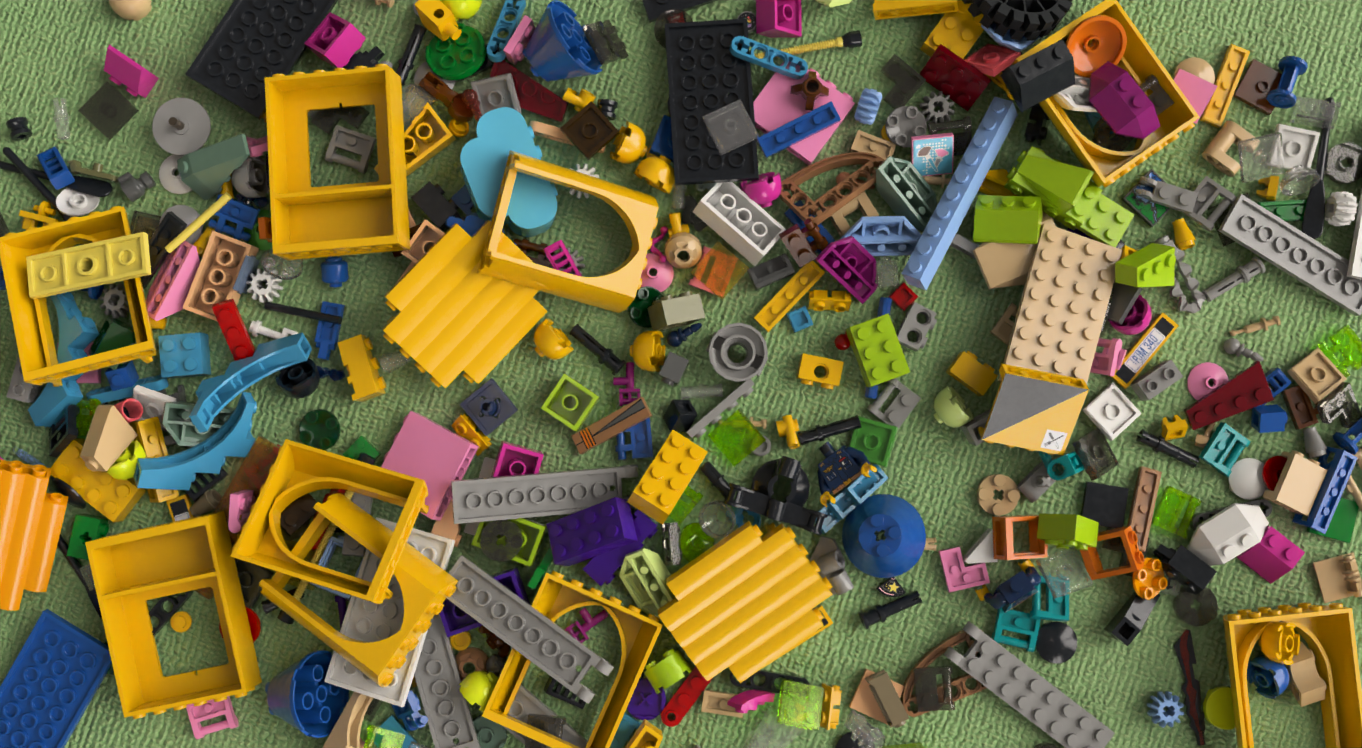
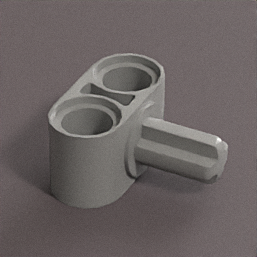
M1042 461L1017 485V488L1032 503L1056 480L1048 475L1047 468Z

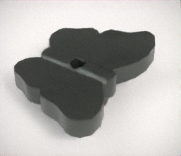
M687 195L685 196L681 220L684 224L690 223L694 225L695 230L702 231L708 225L699 217H695L693 211L698 204L692 196Z

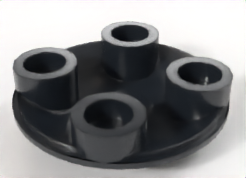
M1054 621L1043 624L1038 631L1036 641L1037 653L1050 663L1058 664L1068 661L1077 649L1075 632L1063 622Z

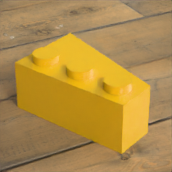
M360 334L337 342L343 366H346L349 374L347 381L349 384L352 383L355 394L351 395L352 400L364 402L386 394L384 390L386 383L384 378L380 377L377 369H380L377 358L372 355L373 345L370 338Z

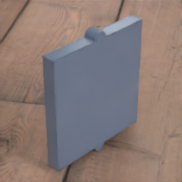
M253 255L251 257L245 256L233 289L239 294H247V289L250 285L246 282L253 280L250 274H255L260 262Z

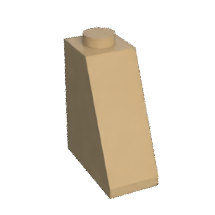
M98 405L80 457L84 460L85 466L89 470L107 472L138 434L114 405Z

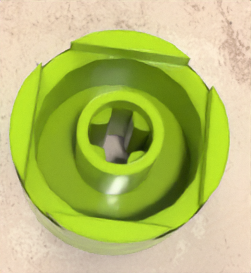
M672 648L663 654L664 659L657 663L654 660L645 666L647 671L643 673L656 694L661 692L659 690L660 687L663 686L665 690L685 677L684 671L692 672L679 650L675 652Z

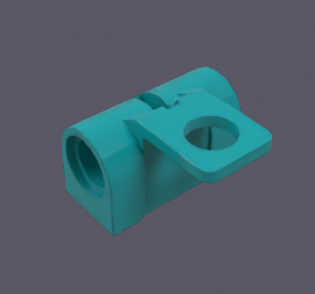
M1078 450L1052 460L1049 454L1045 453L1044 455L1042 451H1038L1047 468L1048 475L1054 480H1062L1087 469Z

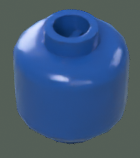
M342 257L325 258V261L321 263L322 281L329 283L330 287H341L342 283L349 279L348 263L342 260Z

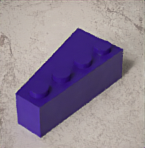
M637 509L632 517L638 541L593 557L583 570L600 586L604 583L608 585L615 577L613 573L618 567L622 568L625 555L640 550L644 546L642 542L647 537L650 539L658 531L656 528L658 523L654 519Z

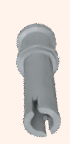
M1255 256L1249 263L1236 267L1234 273L1203 290L1202 293L1206 296V300L1211 302L1238 284L1248 283L1250 278L1259 273L1263 274L1266 271L1265 266Z

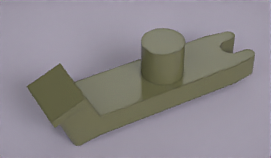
M77 160L67 161L70 164L71 173L118 182L117 178L119 177L102 173L104 166L102 164L94 163L93 169L90 170L82 168L81 162Z

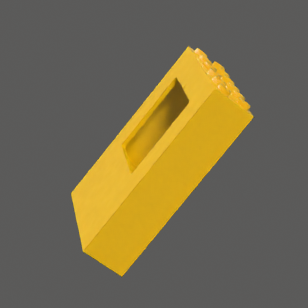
M376 64L375 67L371 68L355 66L354 69L350 70L335 68L334 71L329 72L314 70L313 73L308 74L293 72L292 75L287 76L284 74H273L272 77H266L265 99L273 254L286 260L410 250L401 77L387 64ZM340 104H342L343 108L375 105L379 180L377 182L311 187L308 112L340 108Z
M224 511L105 536L85 542L124 718L133 716V719H138L146 716V713L149 712L157 715L166 712V709L173 708L174 711L186 708L188 704L200 706L206 704L207 700L214 699V702L226 700L227 696L234 695L235 698L248 695L247 692L255 690V686L262 682L235 558L231 557L232 544ZM211 587L228 656V664L199 669L197 674L195 670L163 676L155 637L152 633L153 628L147 600Z

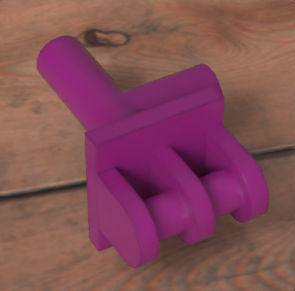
M633 362L626 363V377H613V385H626V389H619L620 407L641 397L640 389H634Z
M583 608L579 611V614L585 623L580 625L578 621H574L564 630L583 643L589 639L585 632L606 619L609 615L605 610H602L594 617H591L587 609ZM576 626L578 631L575 632L573 627ZM581 634L583 638L579 639L577 635Z

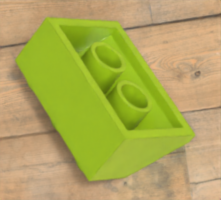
M978 195L974 216L973 241L1037 244L1043 217L1042 197Z

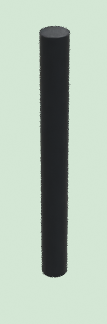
M266 302L264 308L270 311L339 325L342 323L341 316L272 302Z

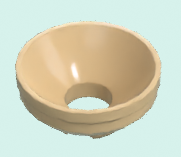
M687 232L676 233L665 244L666 259L676 268H691L701 258L702 246L699 239L693 234ZM680 251H687L690 256L686 260H680L677 254Z

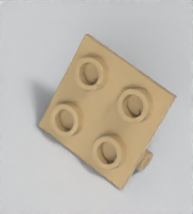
M1354 552L1313 562L1324 603L1351 596L1362 597V580Z

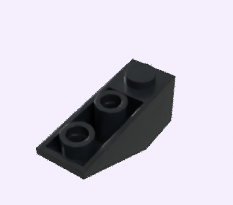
M1134 592L1104 630L1118 642L1128 646L1143 628L1160 594L1147 600L1140 598Z

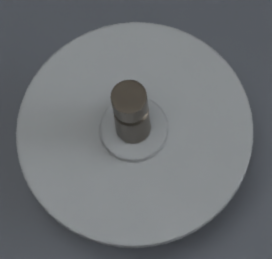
M175 98L165 102L155 113L152 123L153 135L158 145L174 155H187L199 150L208 140L211 130L207 111L198 102L188 98Z

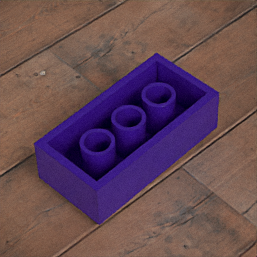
M614 497L546 524L554 564L571 566L638 541L630 504L627 503L628 500Z
M518 567L491 575L530 604ZM447 598L443 602L444 607L439 614L447 637L483 626Z

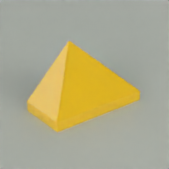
M1005 169L989 170L978 190L987 195L1017 196L1004 187L1008 181V172Z

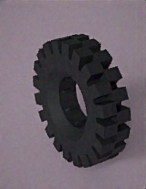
M962 0L964 4L972 3L968 11L973 17L980 14L984 15L979 23L987 29L992 23H995L994 33L1004 37L1007 31L1010 30V39L1021 40L1025 36L1027 41L1036 40L1038 36L1042 38L1048 35L1051 30L1053 31L1072 5V0Z

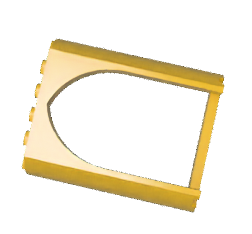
M1104 0L1016 58L1012 63L1014 65L1062 39L1064 40L1081 21L1096 15L1110 16L1123 26L1126 32L1127 44L1124 55L1116 66L1126 70L1154 104L1160 123L1158 129L1143 140L1137 139L1133 151H1113L1096 145L1082 135L1053 96L1039 103L1083 167L1094 171L1092 180L1097 187L1103 185L1104 188L1179 137L1178 132L1181 130L1183 133L1189 131L1195 126L1193 122L1200 118L1117 0Z
M510 150L478 273L621 313L627 310L628 306L633 302L637 290L640 289L642 284L641 273L647 265V250L651 248L652 231L656 228L658 218H656L658 211L657 200L652 195ZM517 171L591 194L608 203L621 216L630 233L632 247L629 257L611 272L596 277H582L496 252Z
M115 206L103 212H91L83 217H71L63 222H50L47 226L31 227L23 232L7 233L0 237V259L24 382L40 386L49 382L53 383V387L62 386L61 379L139 358L145 363H150L153 361L152 356H156L141 277L123 280L136 344L58 364L46 297L38 299L29 298L26 257L70 248L76 244H89L130 235L128 216L124 206Z
M285 439L284 444L278 450L275 463L269 469L266 482L260 488L259 497L251 507L250 516L241 528V535L232 547L231 557L360 599L381 604L385 598L391 599L393 596V592L388 588V585L419 512L428 513L429 506L425 505V498L428 496L426 483L419 478ZM322 489H344L404 507L372 582L304 561L292 554L281 532L280 518L282 511L299 497Z
M342 493L328 496V500L323 504L317 502L313 508L319 513L291 550L292 554L304 560L329 523L332 522L382 559L393 532ZM406 542L393 573L399 582L404 600V617L401 630L386 639L376 642L359 641L343 635L285 591L283 588L292 576L276 572L272 579H262L259 582V586L262 588L260 593L380 687H387L394 678L393 673L395 670L400 669L406 662L405 656L418 645V638L421 633H425L432 624L430 621L433 616L438 615L443 609L445 599L451 597L457 588L455 585L458 580Z
M552 570L551 574H545L531 605L555 622L559 617L573 609L590 605L602 606L611 615L619 631L622 646L620 667L585 748H610L663 624L659 622L660 618L649 613L646 616L640 613L641 609L630 604L629 607L621 604L622 600L614 596H610L608 599L602 596V591L593 587L588 590L583 587L584 583L572 579L570 582L563 579V574ZM512 648L482 717L551 748H580L508 715L531 664L530 660Z
M1298 603V607L1278 605V609L1272 610L1271 607H1259L1258 611L1251 612V609L1237 610L1238 613L1223 616L1237 748H1254L1247 689V666L1250 654L1265 628L1273 622L1279 621L1292 622L1296 625L1294 630L1302 636L1313 651L1317 672L1326 683L1325 699L1321 700L1326 748H1362V689L1352 608L1343 607V603H1329V606Z

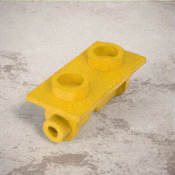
M813 289V291H809L808 309L815 311L833 310L835 312L849 311L851 294L847 293V291L832 290L831 297H828V290Z
M465 413L460 415L451 425L459 436L479 446L476 452L477 456L492 445L491 439L485 436L481 430L475 431L478 426Z
M822 683L819 693L818 726L830 730V728L836 729V725L839 724L840 709L833 708V705H840L842 693L840 686L832 685L831 687Z

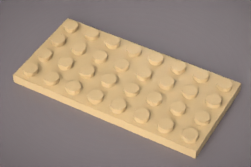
M1046 223L1042 224L1003 364L1083 379L1087 385L1115 280V262L1120 260L1122 250ZM1001 375L999 376V379H998L999 382H1001V380H1002Z

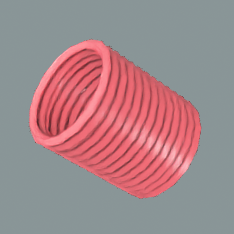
M134 398L126 399L114 405L128 423L138 420L143 414L142 404ZM123 407L128 410L129 417L125 415Z

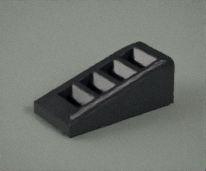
M222 467L218 477L213 473H207L212 478L210 483L203 476L205 473H196L195 481L191 482V485L194 484L199 491L195 493L191 487L190 490H185L194 502L205 491H210L228 475ZM199 478L204 482L205 487L202 488L197 482Z
M551 676L549 677L544 687L546 694L581 709L584 708L586 702L582 699L576 701L577 695L572 693L571 697H568L569 689L565 688L563 694L560 693L563 687L561 683H558L556 689L553 690L557 680Z

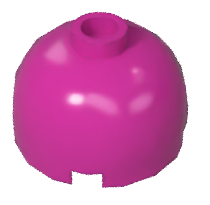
M780 173L759 174V180L741 181V190L760 205L761 208L773 205L772 201L776 200L781 194L782 182Z
M1139 294L1122 325L1110 320L1108 321L1121 334H1139L1149 326L1152 310L1147 300Z

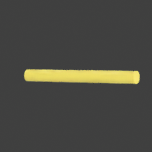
M224 193L166 245V251L172 253L232 199L230 194Z

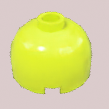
M440 0L452 11L456 21L459 18L464 20L472 18L482 4V0Z
M133 440L107 470L110 476L118 480L134 478L137 460L146 458L144 448L138 440Z
M474 671L469 673L460 682L459 690L471 705L477 703L481 706L478 710L484 712L498 677L492 672Z

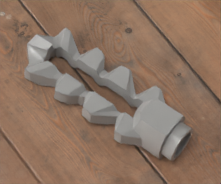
M1168 235L1153 241L1152 243L1175 247L1177 268L1185 279L1184 282L1188 290L1191 291L1192 298L1195 300L1191 303L1187 302L1186 296L1183 294L1179 282L1174 276V286L1170 290V296L1179 297L1178 312L1187 311L1192 314L1200 311L1203 302L1207 298L1202 292L1197 290L1199 286L1198 280L1189 276L1192 272L1191 266L1181 262L1185 256L1184 251L1177 248Z

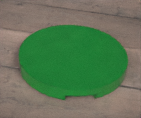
M457 23L458 28L462 31L458 39L453 40L449 37L446 41H442L436 35L432 38L429 45L426 46L425 58L429 68L436 76L445 80H460L471 76L481 67L486 58L487 47L482 34L477 29L466 26L463 23Z

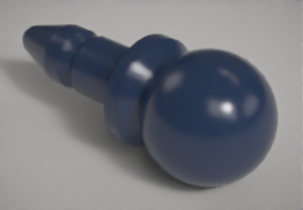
M696 323L685 329L679 328L677 331H671L667 335V343L671 347L680 346L683 341H687L688 336L693 334V332H697L702 327V324Z

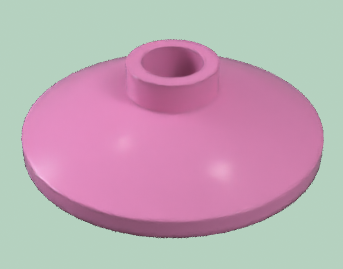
M648 253L646 254L647 265L642 270L640 277L642 278L641 287H653L661 293L673 281V266L668 261L661 263L658 255ZM651 269L657 270V274L655 276H651L649 274V271Z
M1206 362L1198 364L1190 371L1187 378V387L1191 396L1198 401L1205 395L1215 391L1223 383H1227L1229 379L1221 366ZM1209 379H1212L1214 382L1212 387L1208 384Z

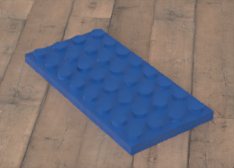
M44 610L0 686V748H64L112 665L108 645L52 611Z

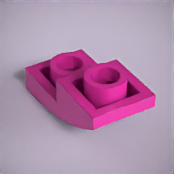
M756 689L748 690L728 700L727 705L734 707L736 712L748 713V710H757V705H765V702H774L775 694Z

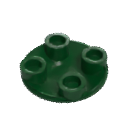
M640 287L637 290L635 299L627 308L630 319L640 327H652L647 308L654 305L653 301L660 300L664 296L653 287Z
M317 409L310 411L300 422L299 439L305 445L321 450L329 449L339 439L341 431L339 421L327 410Z

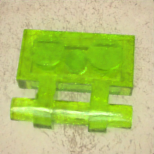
M1349 325L1342 326L1328 337L1333 343L1330 347L1325 341L1317 345L1345 378L1350 376L1346 369L1347 367L1351 366L1353 370H1358L1362 367V341ZM1339 351L1345 359L1340 361L1334 353Z

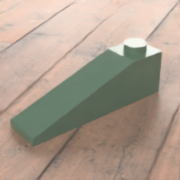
M246 135L234 136L178 159L177 168L181 180L204 200L219 194L222 191L221 186L223 183L229 182L231 179L230 175L234 169H239L250 155Z

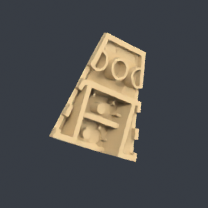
M1043 212L1041 225L1046 223L1056 227L1053 218ZM983 242L975 248L973 253L988 289L1025 285L1036 244Z

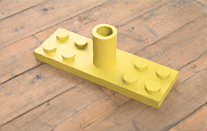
M145 232L26 257L29 298L32 299L104 284L110 285L123 280L151 275L148 234Z

